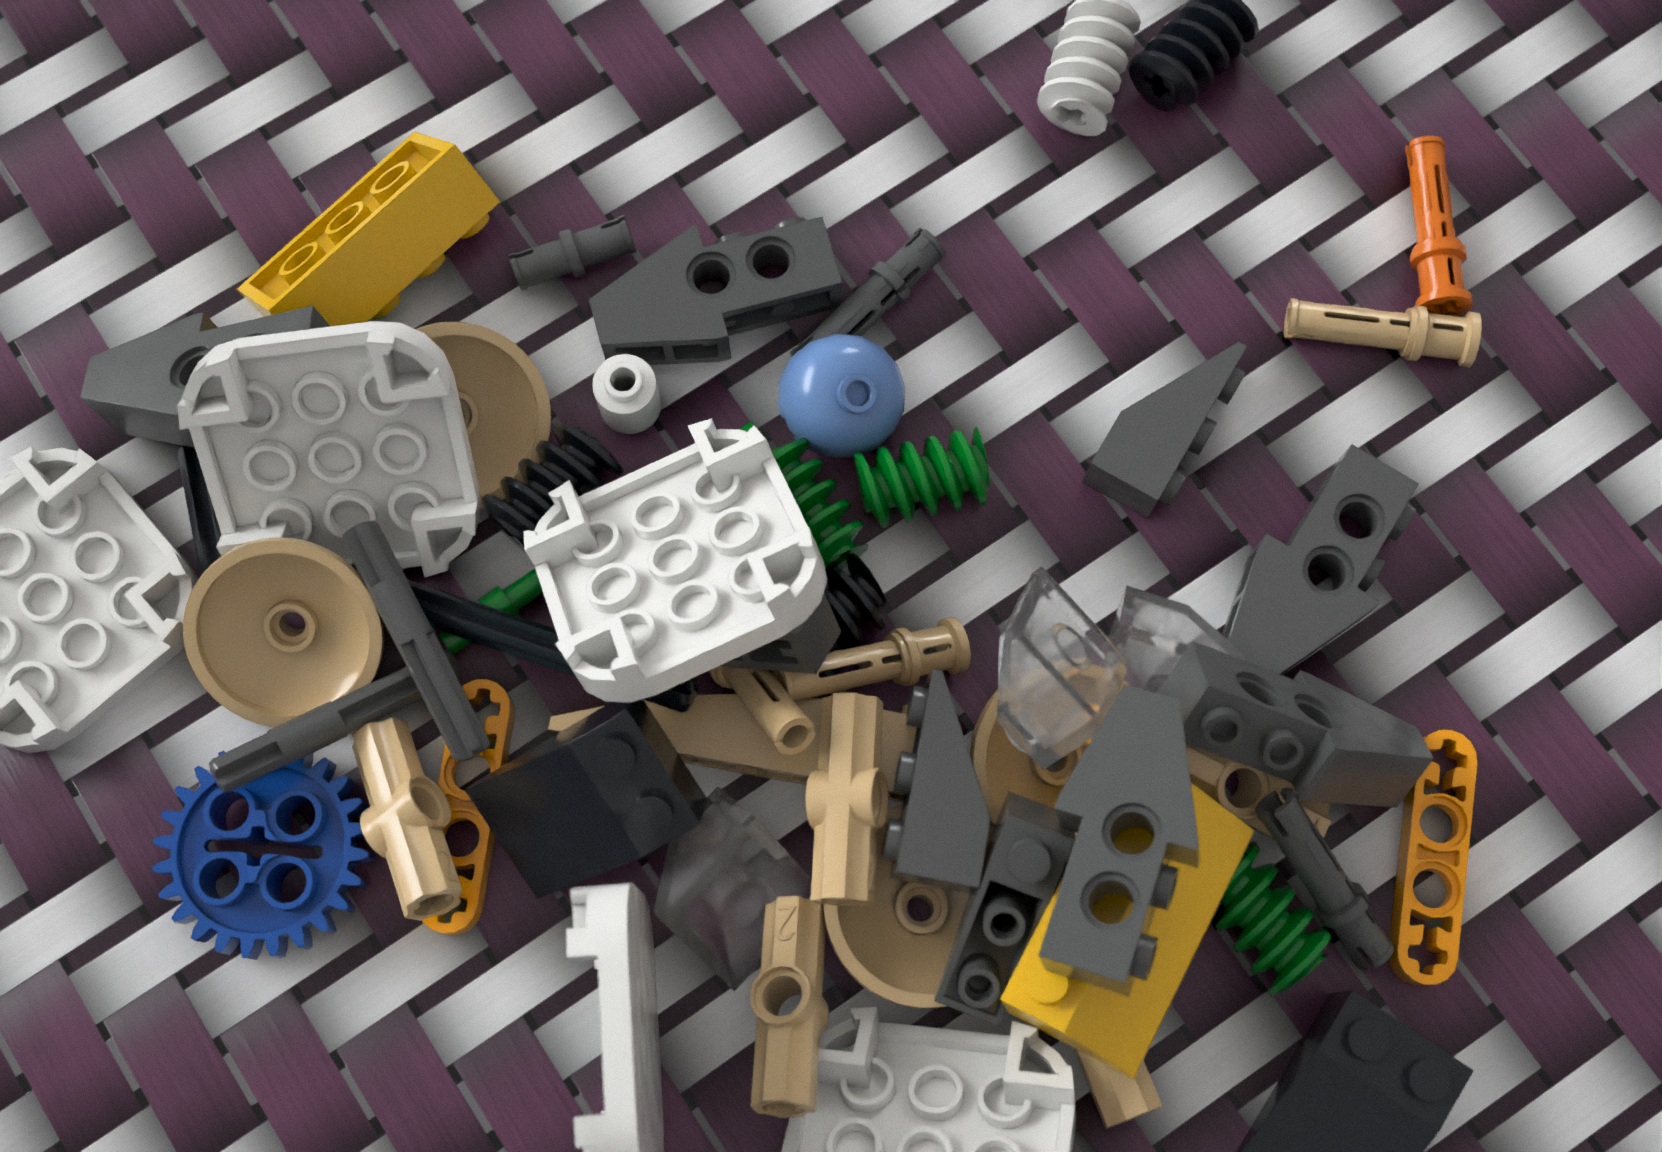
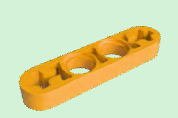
M477 679L462 686L470 704L480 705L483 695H489L490 701L500 708L498 716H487L484 724V731L489 741L496 740L495 748H487L483 753L477 755L488 761L490 773L508 762L515 720V705L510 695L497 682L488 679ZM445 743L438 786L450 804L452 816L450 822L442 828L444 836L450 826L458 821H471L479 830V842L471 854L465 857H454L451 855L456 869L475 868L472 880L460 875L458 877L463 891L459 897L467 900L465 912H454L451 923H444V914L422 920L431 930L451 936L461 935L471 930L480 919L484 906L495 835L466 791L458 787L456 771L461 762L453 759Z
M1438 730L1423 737L1431 753L1445 746L1446 757L1456 760L1457 767L1444 773L1441 791L1454 790L1455 797L1445 793L1424 794V788L1430 789L1439 785L1440 766L1435 762H1431L1404 798L1389 939L1394 944V952L1389 958V964L1396 976L1403 982L1413 986L1437 985L1446 981L1455 971L1458 962L1477 773V754L1471 741L1463 734L1453 730ZM1426 807H1438L1449 815L1452 821V833L1446 842L1437 843L1424 835L1420 827V817ZM1421 871H1430L1437 874L1445 885V899L1437 908H1429L1422 905L1413 893L1414 879ZM1410 916L1420 920H1442V929L1439 927L1427 929L1426 950L1437 953V962L1435 965L1425 966L1422 973L1419 972V961L1408 958V948L1421 944L1424 924L1411 926Z

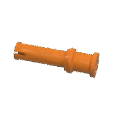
M1438 136L1418 137L1411 140L1409 146H1405L1417 235V244L1409 255L1411 268L1418 272L1420 297L1415 301V305L1427 307L1428 313L1459 316L1472 308L1473 301L1471 292L1464 289L1462 264L1466 261L1467 254L1465 245L1455 237L1449 180L1445 162V142L1443 138Z

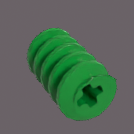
M977 426L973 429L971 445H969L965 436L959 430L950 432L947 451L944 450L934 435L925 438L922 456L919 455L910 441L902 442L900 444L898 462H895L885 446L876 449L873 467H870L861 452L853 453L855 472L865 513L872 512L882 528L889 527L890 512L893 507L898 508L907 523L912 522L915 503L920 501L931 517L938 516L940 497L943 496L947 497L956 512L962 511L965 491H971L980 506L987 505L990 475L984 444Z
M806 438L792 441L772 450L789 489L812 532L824 560L825 570L832 565L838 566L840 569L847 566L846 559L849 554L855 553L860 557L868 549L869 545L867 544L856 546L853 542L856 536L863 530L864 524L861 520L845 525L841 524L840 519L850 509L851 504L848 500H841L832 504L827 502L826 499L837 488V483L835 479H828L819 483L814 482L813 478L824 467V462L821 458L804 463L801 462L800 458L809 449L810 445Z
M1255 841L1249 843L1220 902L1225 907V910L1215 926L1219 931L1238 925L1243 931L1232 948L1236 953L1255 947L1260 951L1250 971L1253 975L1272 969L1276 971L1277 976L1267 991L1273 997L1296 984L1323 962L1328 953L1322 955V952L1327 946L1331 935L1326 928L1304 932L1313 916V912L1308 906L1290 911L1286 910L1296 893L1290 884L1271 890L1268 888L1278 869L1273 863L1252 868L1251 865L1261 850Z

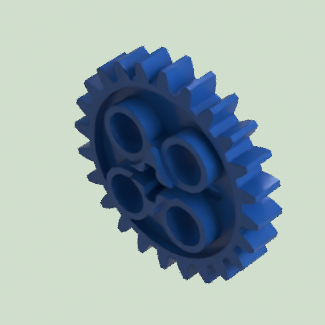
M221 751V752L218 753V756H220V755H222V754H224V753H226V752H225V751ZM313 753L286 767L282 766L231 792H223L218 787L211 771L199 765L194 768L201 786L196 791L177 786L174 791L185 803V806L181 812L166 810L162 811L160 815L164 820L175 826L173 835H163L153 839V844L170 850V858L152 866L153 872L172 876L173 882L167 885L158 895L160 899L167 901H183L171 919L175 923L188 924L198 919L193 928L191 939L206 943L217 934L215 952L230 955L240 942L242 958L257 960L262 952L264 942L271 957L284 958L288 949L289 937L299 948L308 950L313 947L310 930L313 926L326 933H335L337 930L330 915L334 908L350 913L356 910L353 903L345 896L348 888L360 889L368 888L369 886L368 881L355 873L356 865L370 863L376 859V855L359 848V841L365 839L360 823H356L355 818L369 807L367 801L361 798L345 800L356 784L354 780L343 775L331 781L337 765L324 757L312 767ZM240 799H246L249 804L247 820L239 828L229 831L226 825V814L229 807ZM304 803H312L315 808L313 825L308 831L300 835H294L290 825L293 812ZM213 840L263 846L267 845L269 840L291 848L321 847L323 854L318 859L297 858L280 854H265L260 859L236 851L210 852L208 845ZM235 864L239 871L238 885L230 895L221 898L216 890L217 877L225 867ZM302 868L306 875L304 892L298 899L287 903L281 893L283 879L292 870Z

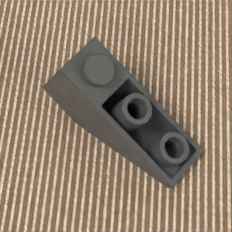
M1237 342L1122 410L1091 461L1082 483L1145 518L1149 517L1157 501L1170 506L1188 473L1177 468L1187 450L1197 455L1200 454L1217 425L1216 421L1207 417L1216 399L1228 405L1246 374L1245 371L1236 367L1247 346Z
M932 669L925 680L924 687L913 685L905 725L917 728L912 753L901 751L899 756L894 791L905 793L900 820L893 818L888 820L882 848V859L893 861L890 878L971 893L980 886L990 816L943 671Z
M1008 791L986 846L980 886L969 895L935 995V1002L995 1025H1000L1006 1011L1000 998L1051 901L1075 842V832L1060 827L1055 808Z

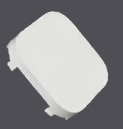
M370 321L243 337L215 346L197 363L189 377L182 398L177 405L179 429L189 428L222 534L216 546L221 556L237 546L259 539L294 538L323 546L338 554L350 564H353L354 562L343 543V534L355 525L365 521H375L379 524L401 569L422 566L424 578L448 571L449 563L467 549L472 537L476 535L480 514V488L454 373L444 351L425 333L398 322Z
M712 418L688 425L695 444L581 496H578L570 480L548 493L554 504L538 521L535 530L523 531L524 551L535 567L559 639L555 644L586 692L608 702L631 703L655 696L783 637L806 622L821 603L827 583L824 560L812 532L773 456L767 439L755 426L750 428L748 432L741 429H716Z
M30 446L9 458L16 469L0 481V745L26 753L54 750L76 738L181 652L185 647L183 639L185 607L189 595L199 579L191 564L122 483L80 448L78 451L66 448L37 451Z
M633 883L573 887L570 890L573 928H566L567 958L576 962L594 960V968L598 970L605 1109L601 1111V1114L573 1117L575 1148H583V1152H664L656 970L648 900L646 895Z
M877 1006L850 1008L852 1018L827 1028L820 1035L816 1112L804 1115V1118H789L781 1151L1072 1152L1076 1123L1072 1065L1067 1066L1060 1053L1039 1038L1038 1028L1012 1021L1009 1036L880 1022Z

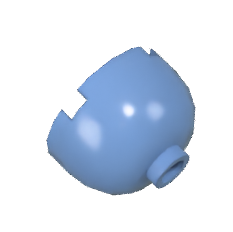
M832 334L809 342L788 360L779 380L778 408L782 419L785 418L787 427L794 434L792 437L795 440L806 438L810 443L808 450L821 457L853 458V453L855 452L865 454L875 450L895 432L904 412L905 385L897 363L883 347L858 335Z

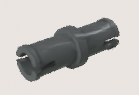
M621 215L617 219L573 233L571 228L560 231V238L508 255L520 289L524 291L528 287L572 272L575 278L587 274L586 268L630 252L632 254L637 252L625 216Z

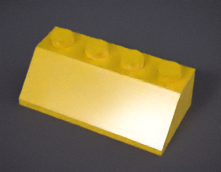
M413 132L240 285L237 290L264 317L313 305L330 326L368 322L371 318H382L397 306L401 299L399 293L414 279H422L431 275L443 264L446 258L444 252L460 238H469L479 232L489 221L490 216L487 213L500 203V200L455 144Z
M1192 783L1200 864L1196 868L1172 860L1169 862L1170 866L1179 868V875L1168 911L1156 908L1148 935L1159 938L1154 963L1147 981L1135 978L1130 996L1128 997L1045 970L1038 955L1063 880L1062 877L1000 998L1009 1014L1133 1080L1254 835V830ZM1131 827L1123 830L1116 837L1114 846L1125 854H1140L1151 846L1154 837L1143 828ZM1109 894L1102 897L1096 903L1093 916L1105 924H1118L1129 917L1133 909V903L1125 896Z

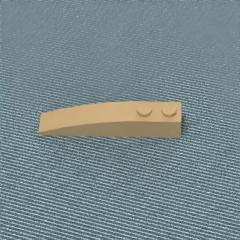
M737 694L697 695L693 705L687 712H679L644 700L686 764L807 785L811 771L818 769L822 699L804 698L794 701L801 711L814 723L815 736L806 749L793 755H784L776 749L772 739L748 711L746 705ZM908 705L902 706L901 713L883 710L880 769L884 771L887 779L889 800L901 803L904 801L905 793L894 791L898 760L901 751L912 753L917 728L905 725ZM604 706L551 716L548 730L554 736Z

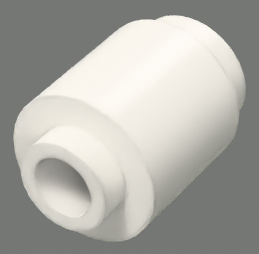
M621 354L610 357L598 367L593 377L592 387L605 423L613 430L624 434H635L648 429L657 420L661 410V398L655 374L650 365L637 356Z

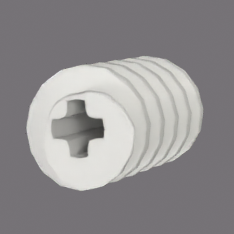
M1075 0L1068 7L1064 21L1065 24L1061 27L1058 44L1054 47L1051 65L1047 67L1044 85L1040 88L1037 98L1040 112L1048 121L1060 129L1082 136H1098L1106 129L1108 120L1105 115L1112 111L1115 102L1112 95L1119 90L1122 81L1119 74L1126 70L1128 63L1126 54L1132 51L1135 42L1133 34L1139 31L1141 24L1136 10L1130 4L1121 0Z

